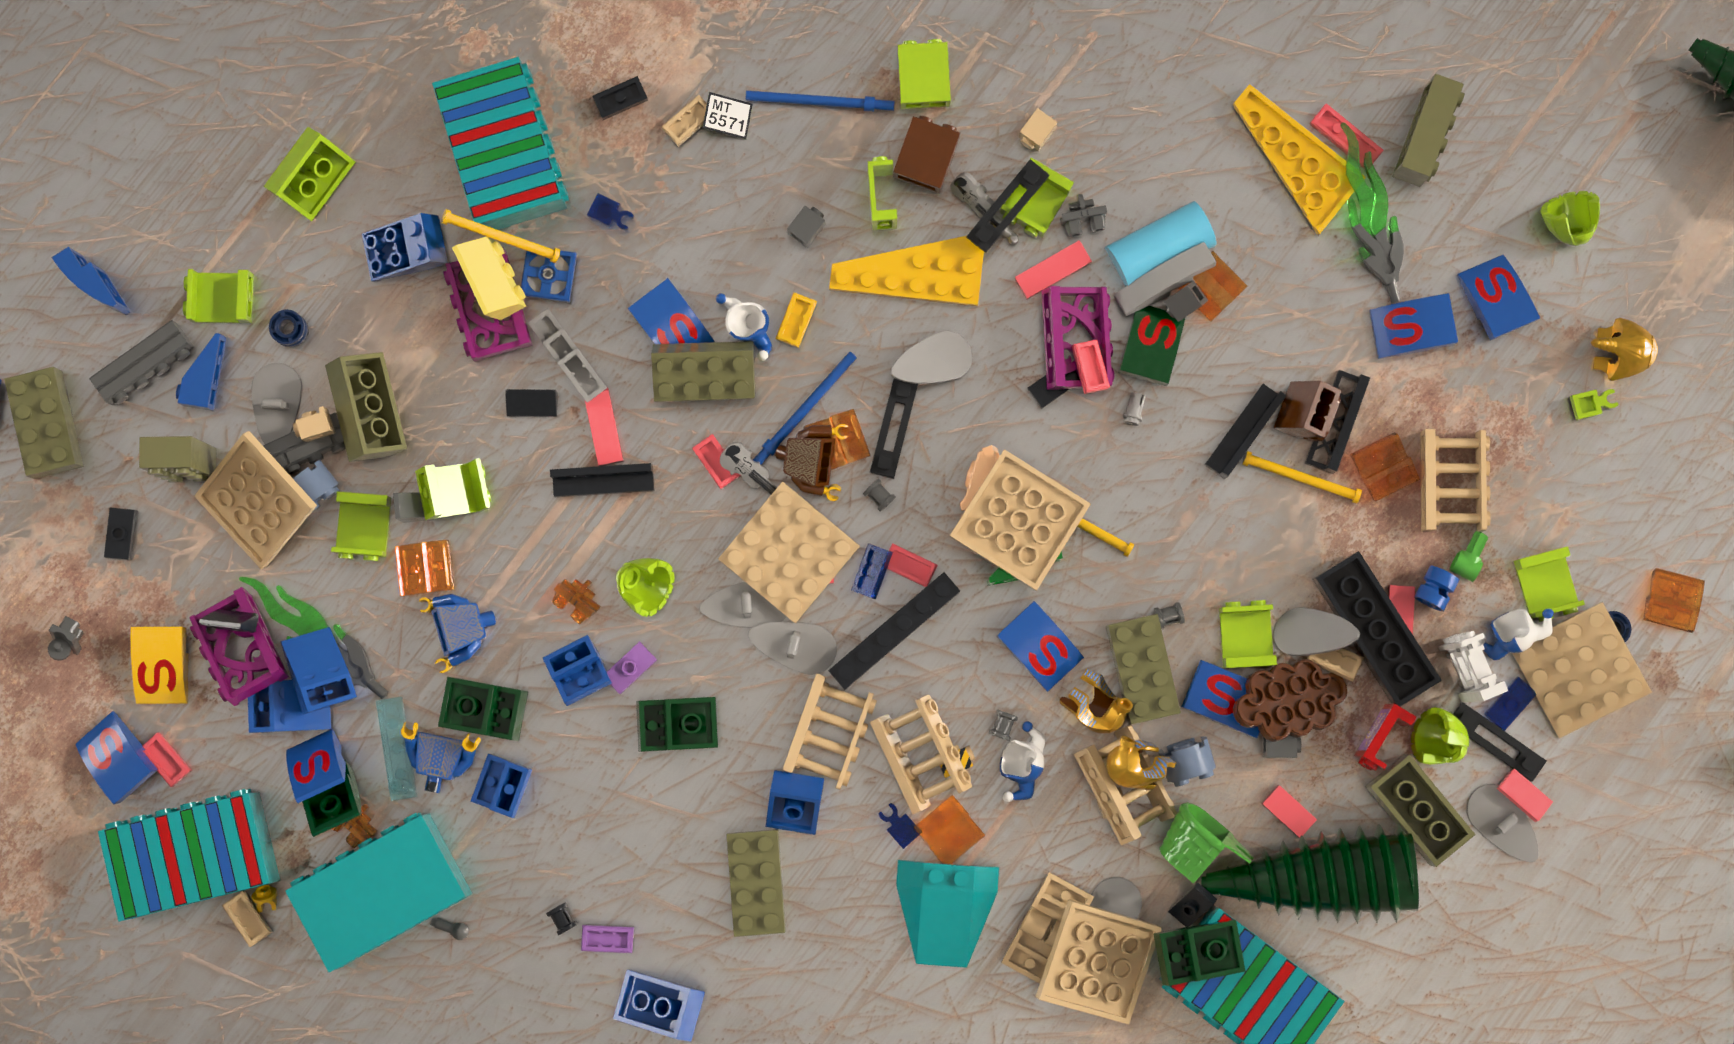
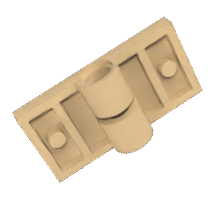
M1048 872L1001 963L1040 984L1068 899L1090 905L1094 896Z

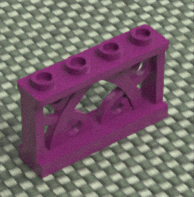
M502 247L504 250V254L502 256L505 260V263L510 264L507 252L504 249V247ZM459 261L445 263L447 270L443 271L447 286H452L453 294L450 295V300L453 308L458 309L460 318H457L456 321L460 333H465L467 342H463L467 357L471 356L476 362L516 349L533 346L523 309L511 314L508 321L502 319L503 325H499L500 320L495 318L494 323L485 320L473 311L476 297L469 282L466 285H462L459 281V274L462 271ZM461 291L468 293L465 302L463 301ZM469 319L478 325L473 330H471ZM490 332H493L494 341L490 347L481 348L477 345L476 337L478 334L485 336V342L489 339ZM500 334L518 336L519 340L499 345Z
M1050 286L1042 290L1047 390L1083 389L1081 380H1065V374L1076 370L1079 377L1072 345L1063 341V334L1068 333L1074 327L1076 320L1084 326L1092 340L1097 339L1109 385L1112 386L1115 373L1111 366L1113 345L1110 343V331L1112 323L1108 317L1110 296L1107 293V287ZM1061 296H1076L1073 305L1061 301ZM1083 297H1090L1093 300L1094 312L1088 310L1089 303L1084 305L1081 310L1078 309ZM1069 316H1071L1069 324L1067 326H1063L1062 317H1064L1067 321L1069 319ZM1064 350H1068L1071 353L1073 361L1070 355L1067 359H1064Z
M243 587L233 591V595L197 615L189 617L192 623L190 630L202 645L199 647L200 653L205 660L209 661L211 666L208 668L209 673L215 681H218L220 686L217 689L224 702L228 701L233 706H237L239 702L277 681L281 682L289 677L252 595ZM238 607L235 611L257 613L259 615L256 632L254 633L216 629L213 634H209L207 626L199 623L201 618L219 609L231 611ZM232 632L243 638L254 636L255 640L250 643L246 650L245 662L235 661L224 656L226 645ZM255 650H260V656H253L254 662H252V653ZM223 666L228 668L229 670L225 672ZM269 670V672L254 679V672ZM243 672H246L247 681L245 685L234 689L231 685L232 678L237 676L238 683L240 684L244 678Z

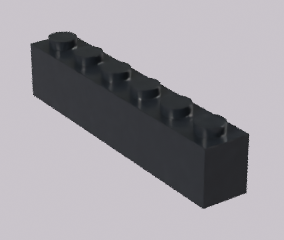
M943 572L828 671L841 687L846 690L960 593L959 588Z

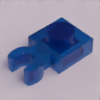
M597 193L587 213L589 218L608 227H611L614 221L623 231H628L629 228L622 224V219L625 217L634 219V215L630 211H619L620 203Z
M890 803L888 805L893 810V814L890 817L884 816L881 811L878 814L883 821L892 824L887 831L904 849L922 831L906 813L900 818L897 815L898 810L896 806Z

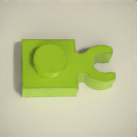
M1608 389L1601 393L1600 396H1598L1597 390L1569 396L1575 419L1581 420L1603 414L1601 407L1605 409L1617 407L1619 405L1618 402L1609 403L1607 401V396L1615 393V390Z

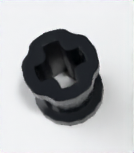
M566 902L546 913L556 925L558 936L578 925L577 921H573L566 909Z

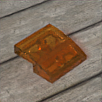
M1214 250L1211 253L1216 260V266L1193 277V280L1208 299L1198 309L1210 321L1215 319L1248 287ZM1187 283V284H1185V285L1179 287L1178 289H1179V290L1182 289L1183 287H1185V286L1188 285L1189 283Z
M854 409L832 415L827 419L803 427L805 429L812 425H831L832 428H836L839 424L849 426H842L838 429L839 435L848 436L847 438L839 439L836 435L831 436V438H835L831 470L871 456Z
M1394 432L1350 454L1366 488L1375 502L1420 480L1411 457L1407 456L1398 433Z
M449 540L395 546L400 596L454 590Z
M1655 568L1652 572L1650 594L1645 602L1643 620L1693 633L1700 612L1705 581Z
M953 795L914 826L916 832L942 864H953L985 837L982 830L969 817V813Z

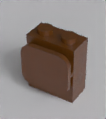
M913 116L893 171V178L940 194L960 139V132H957V128L948 124H943L942 126L934 124L933 120L926 116H919V118Z
M1291 381L1274 428L1292 437H1303L1307 441L1324 440L1330 431L1339 407L1342 390L1323 381Z

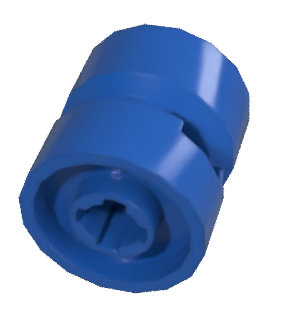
M1430 565L1424 576L1426 583L1420 584L1414 598L1430 608L1444 612L1450 600L1448 594L1454 592L1460 579L1448 571Z

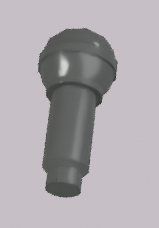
M439 918L431 920L430 925L450 933L456 940H463L468 936L469 928L464 923L453 924Z

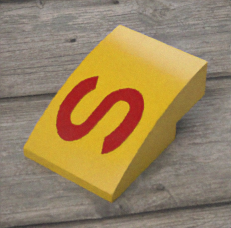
M131 627V665L136 704H188L189 653H186V627Z

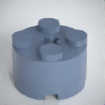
M321 460L314 463L316 467L314 466L312 469L307 467L293 478L317 505L312 512L320 507L318 502L321 499L329 500L337 494V491H340L337 487L339 483Z
M1202 736V741L1195 742L1194 738L1170 744L1167 746L1168 751L1165 753L1162 749L1158 751L1159 756L1170 757L1176 762L1174 768L1167 767L1166 773L1167 781L1174 783L1175 787L1186 785L1190 782L1189 779L1199 776V779H1205L1214 775L1213 769L1216 768L1206 736Z

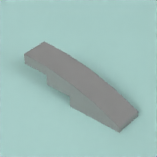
M1205 242L1137 278L1129 286L1127 285L1115 293L1114 297L1124 314L1128 316L1169 297L1172 290L1192 282L1195 275L1215 267L1216 260Z
M548 308L528 322L587 403L607 389L606 385Z

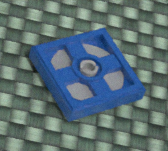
M560 250L557 262L553 263L550 262L549 258L526 251L521 288L525 297L570 303L577 253Z

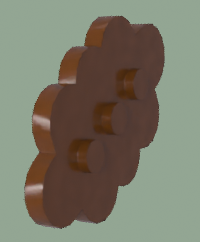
M1302 659L1293 664V666L1287 663H1279L1272 667L1269 672L1259 670L1248 677L1245 684L1247 694L1235 701L1233 715L1241 726L1246 728L1258 726L1261 735L1269 741L1278 742L1288 735L1300 738L1310 733L1312 729L1323 730L1334 722L1336 716L1334 706L1343 702L1347 697V685L1339 675L1334 673L1323 674L1319 665L1309 659Z

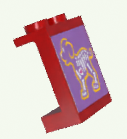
M1395 703L1385 704L1354 755L1360 759L1358 764L1370 771L1385 769L1387 764L1376 758L1378 750L1395 723L1400 726H1412L1416 716Z

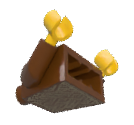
M839 424L836 428H832L831 425H812L799 431L796 438H788L786 446L779 445L777 447L775 456L778 460L784 461V473L791 476V480L802 492L818 496L825 494L830 501L838 500L839 497L831 495L830 490L841 491V487L838 484H831L829 486L835 438H831V436L836 435L839 439L847 438L848 436L839 435L838 429L842 426L849 427L848 425Z

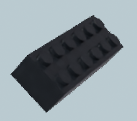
M1359 551L1351 554L1312 579L1333 613L1346 619L1359 630L1360 636L1353 644L1360 655L1364 657L1363 660L1391 704L1395 703L1401 707L1442 681Z

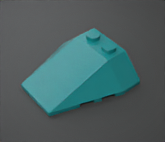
M898 860L896 886L916 964L968 967L998 893L999 867Z

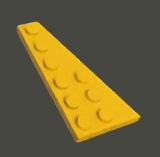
M1249 84L1234 102L1233 106L1319 236L1364 181L1366 176Z
M966 236L834 263L831 268L829 290L978 306L984 251L967 239Z

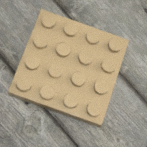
M250 431L242 434L195 494L199 502L260 569L269 565L317 506Z
M1004 449L950 534V537L1037 591L1091 503Z
M782 481L718 559L796 623L860 545Z
M1603 602L1553 626V632L1549 637L1533 642L1532 646L1527 650L1513 653L1559 738L1652 693Z
M1068 899L1035 997L1042 1001L1129 1024L1155 949L1153 933L1161 932L1162 928L1155 924Z

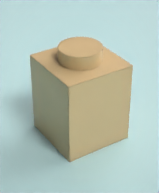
M1037 108L1019 133L1021 144L1029 150L1034 148L1039 152L1056 129L1058 122Z

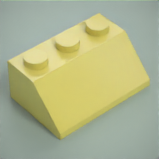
M483 237L452 247L484 315L502 320L526 307L523 300L525 299V294L519 285L516 286L513 279L515 273L511 265L505 263L502 256L504 250L497 240Z

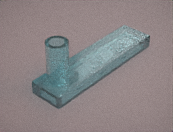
M403 697L376 701L390 799L395 801L418 797L414 770L406 752L405 739L401 735L403 723L406 722Z

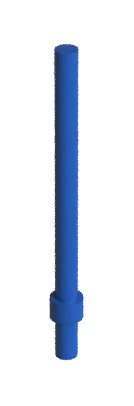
M746 90L747 101L861 108L868 112H874V109L894 111L895 101L876 100L875 97L865 96V99Z
M849 352L772 439L765 441L762 445L763 449L753 459L755 462L759 461L762 465L770 455L773 456L781 442L857 359L852 352Z

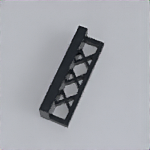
M1338 370L1333 387L1340 389L1339 383L1341 378L1353 381L1355 384L1352 392L1345 395L1342 392L1340 393V400L1345 411L1342 416L1333 420L1332 424L1337 432L1336 437L1328 442L1325 439L1322 440L1323 444L1317 446L1319 441H1312L1305 464L1331 474L1337 472L1370 381L1368 376L1362 374L1355 376ZM1348 396H1350V397H1349V400H1348V403H1347L1346 400H1345V398L1348 397ZM1342 419L1340 425L1338 426L1336 421ZM1333 443L1332 448L1330 450L1328 444ZM1322 447L1325 448L1328 454L1326 465L1312 460L1315 451Z
M1263 383L1204 465L1223 479H1226L1287 395L1282 391L1276 393Z
M651 463L550 469V477L553 479L554 497L655 491L654 471Z

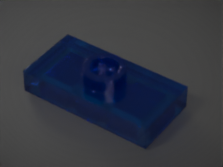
M868 543L851 591L876 599L893 552Z
M1516 677L1507 687L1508 691L1502 693L1484 713L1490 721L1504 731L1536 696L1535 691L1520 677Z

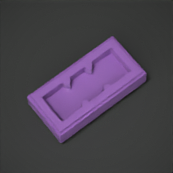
M639 641L607 671L612 682L610 685L621 695L657 659Z
M582 925L581 951L633 953L634 927Z

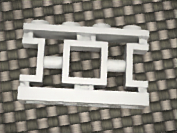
M1474 630L1443 639L1444 644L1438 646L1440 651L1447 650V658L1452 660L1460 682H1458L1459 686L1464 688V691L1457 693L1460 701L1463 703L1485 701L1508 691L1504 681H1495L1497 676L1492 674L1482 650L1485 648L1478 641L1485 638L1484 634H1475Z

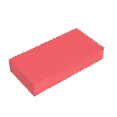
M1097 339L1073 344L1071 347L1084 394L1109 389L1110 385Z
M713 434L692 448L720 489H723L741 476L738 473L731 475L730 471L721 466L720 455L723 452V448Z
M893 543L882 564V567L924 587L929 585L938 566Z
M1389 585L1388 597L1413 634L1415 587Z
M157 732L142 745L146 749L143 752L156 766L157 772L170 787H174L192 771L160 732Z
M1512 769L1497 787L1503 795L1535 822L1541 819L1553 803L1552 800L1516 769Z
M1280 785L1261 803L1298 838L1301 835L1303 836L1317 821L1310 812Z

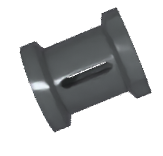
M880 479L872 483L863 493L865 497L869 496L878 506L880 512L896 498L894 494H890L881 485Z
M1179 602L1174 603V606L1163 609L1154 608V614H1158L1161 630L1167 625L1185 623L1184 614Z
M997 710L996 714L998 716L993 729L989 730V734L1010 741L1011 737L1009 734L1014 721H1017L1018 717Z

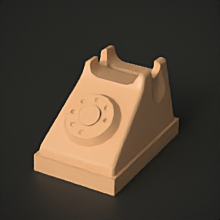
M993 445L982 448L978 452L976 460H973L969 467L965 481L967 492L965 498L960 502L961 511H966L1000 457L998 449Z

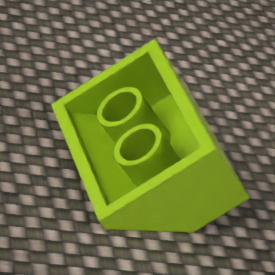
M307 127L263 187L312 221L356 161L322 134Z

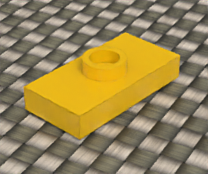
M794 292L775 339L799 348L817 301Z

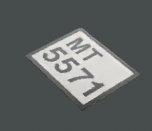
M709 92L702 128L746 139L753 104Z

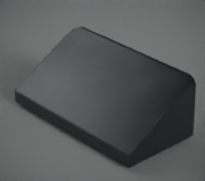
M506 389L507 417H557L558 392L556 390Z
M219 609L201 618L199 623L215 629L254 633L256 632L259 615L257 613Z

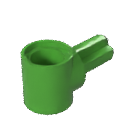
M1475 531L1466 550H1461L1456 554L1449 571L1474 582L1483 566L1482 559L1479 556L1488 540V536L1482 532Z

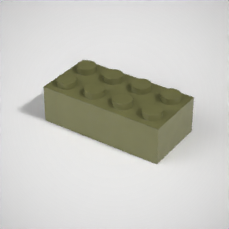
M1435 74L1426 84L1393 172V178L1421 187L1425 181L1429 182L1431 177L1435 176L1439 167V162L1436 159L1440 153L1444 152L1448 139L1444 137L1448 130L1453 128L1456 116L1453 113L1457 107H1460L1465 93L1461 92L1464 86L1463 83Z
M753 341L653 344L651 360L654 401L755 398Z
M383 352L341 356L326 364L325 368L349 462L390 457L407 449Z
M49 367L5 378V386L26 476L38 479L84 467L63 372L55 367Z
M192 436L139 437V468L148 471V475H154V477L161 478V480H168L170 483H182L183 478L193 480V482H206L216 469V448Z
M1158 614L1105 626L1122 698L1129 699L1133 704L1131 711L1126 713L1128 725L1180 714L1181 711Z
M1411 755L1401 756L1365 786L1394 823H1399L1404 834L1412 833L1415 848L1430 866L1437 867L1476 835Z
M779 830L727 833L734 937L785 933L786 924Z

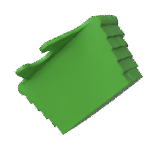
M1189 802L1180 805L1179 812L1174 816V821L1167 831V836L1159 847L1163 857L1193 884L1225 847L1248 863H1251V860L1254 858L1228 829L1205 810Z

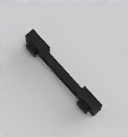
M1030 159L966 238L986 253L1047 180L1049 174ZM1019 184L1022 185L1027 191L995 228L989 221Z
M893 379L870 473L894 479L918 384ZM897 402L904 404L905 407L894 450L891 452L883 449L894 406Z
M1461 702L1456 712L1453 713L1463 723L1471 740L1506 763L1510 768L1516 769L1530 782L1534 781L1547 760L1465 703ZM1478 725H1482L1518 750L1519 755H1517L1516 759L1514 760L1474 732Z

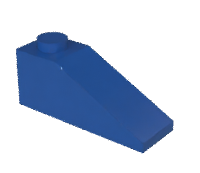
M214 334L183 376L181 384H178L176 399H178L179 404L186 407L214 411L226 337L222 334Z

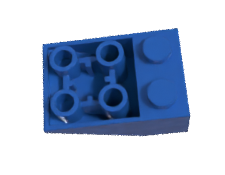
M419 213L362 233L371 282L427 271L448 263L439 215Z
M330 627L280 641L303 714L357 697L350 673Z
M292 680L277 681L248 697L249 733L331 729V706L303 714Z

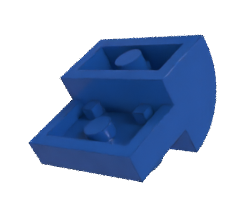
M588 635L543 657L551 678L555 682L566 706L612 684L604 667L605 665Z
M488 754L471 802L505 816L515 818L532 769Z

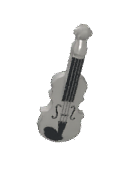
M967 172L959 174L951 182L952 193L961 202L968 203L980 218L984 216L995 202L989 198L988 194H985L987 192L986 187L978 183ZM995 214L989 222L996 228L1002 220ZM1009 225L1001 234L1007 237L1008 242L1011 244H1016L1019 240L1018 236L1010 230Z
M741 442L730 443L720 455L721 466L730 471L731 475L734 473L740 474L743 477V481H746L750 487H762L772 495L777 487L768 480V469L761 465L759 461L755 462L750 457L752 451L748 450Z

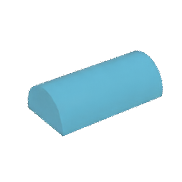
M1193 201L1105 246V249L1126 287L1137 278L1178 254L1205 242L1208 249H1211L1217 245V241L1207 216L1198 203Z

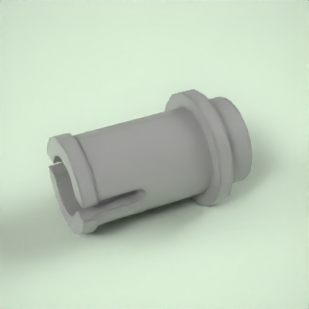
M1130 393L1127 411L1123 414V418H1125L1124 423L1138 426L1139 422H1142L1141 413L1146 399L1145 395Z

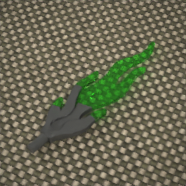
M1341 123L1340 126L1349 144L1346 176L1355 191L1360 207L1359 220L1355 201L1353 198L1347 200L1349 221L1355 235L1370 251L1369 253L1364 247L1358 248V253L1367 268L1380 279L1383 286H1387L1391 303H1397L1401 301L1396 282L1399 281V271L1404 254V244L1399 232L1397 217L1392 216L1390 218L1389 243L1386 232L1388 214L1386 188L1372 164V154L1370 151L1365 153L1363 163L1371 183V189L1367 186L1360 170L1359 142L1351 128L1346 123Z
M248 577L239 578L240 581L252 586L258 592L266 611L273 620L289 627L299 636L328 627L323 616L313 606L288 595L282 586L278 585L276 587L280 598L300 612L301 617L293 615L282 608L263 583ZM334 624L333 628L337 636L348 649L346 651L338 645L350 673L352 683L364 688L368 687L378 697L383 699L388 694V691L374 680L375 676L371 672L363 648L355 639L344 632L340 625Z

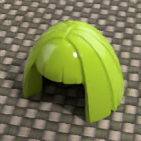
M1592 192L1565 193L1563 196L1559 195L1558 198L1550 199L1549 202H1546L1541 207V216L1549 231L1557 239L1568 245L1578 246L1589 242L1599 222L1600 199L1598 195Z
M642 558L626 562L616 573L618 592L634 612L643 617L653 616L657 613V610L660 611L667 602L666 599H669L668 595L672 592V583H674L673 568L666 561L656 558Z
M1433 707L1424 711L1420 715L1421 718L1416 720L1413 727L1415 731L1411 734V743H1413L1411 749L1413 755L1416 756L1415 759L1423 764L1455 763L1462 760L1467 754V748L1469 747V736L1463 723L1452 713L1442 708Z

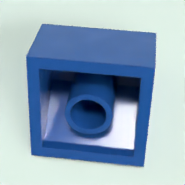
M774 770L765 827L815 835L824 778Z

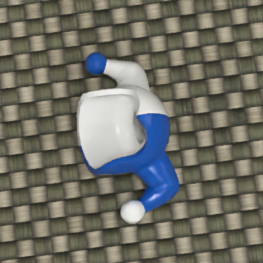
M722 293L716 296L717 303L724 304L729 310L725 319L729 334L742 341H753L759 352L758 359L765 361L772 350V344L766 334L769 326V316L766 310L760 304L754 302L742 303L736 298H728Z
M1516 609L1494 619L1490 624L1496 639L1495 644L1490 645L1486 643L1484 638L1478 640L1479 644H1483L1484 652L1493 660H1500L1510 652H1523L1530 648L1533 642L1543 640L1552 634V616L1554 612L1552 609H1545L1542 613L1544 621L1541 625L1533 623L1526 609Z
M1029 721L1023 723L1022 729L1029 732L1031 741L1027 743L1011 740L1001 756V775L1018 782L1019 785L1018 791L1003 793L1002 798L1005 802L1032 798L1035 780L1040 777L1044 770L1045 760L1042 752L1045 746V736L1033 728V724Z

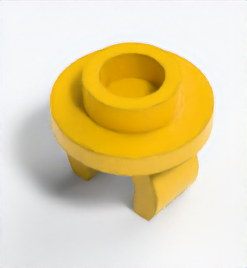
M269 885L258 887L251 895L252 901L257 903L258 912H263V903H269L272 910H276V897L278 895L276 888Z

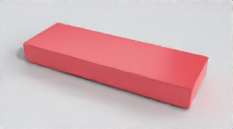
M1327 103L1309 123L1366 171L1384 151Z
M1079 240L1017 275L1015 280L1028 300L1042 290L1092 263V260Z
M607 387V389L588 403L585 401L598 466L624 461L610 393Z

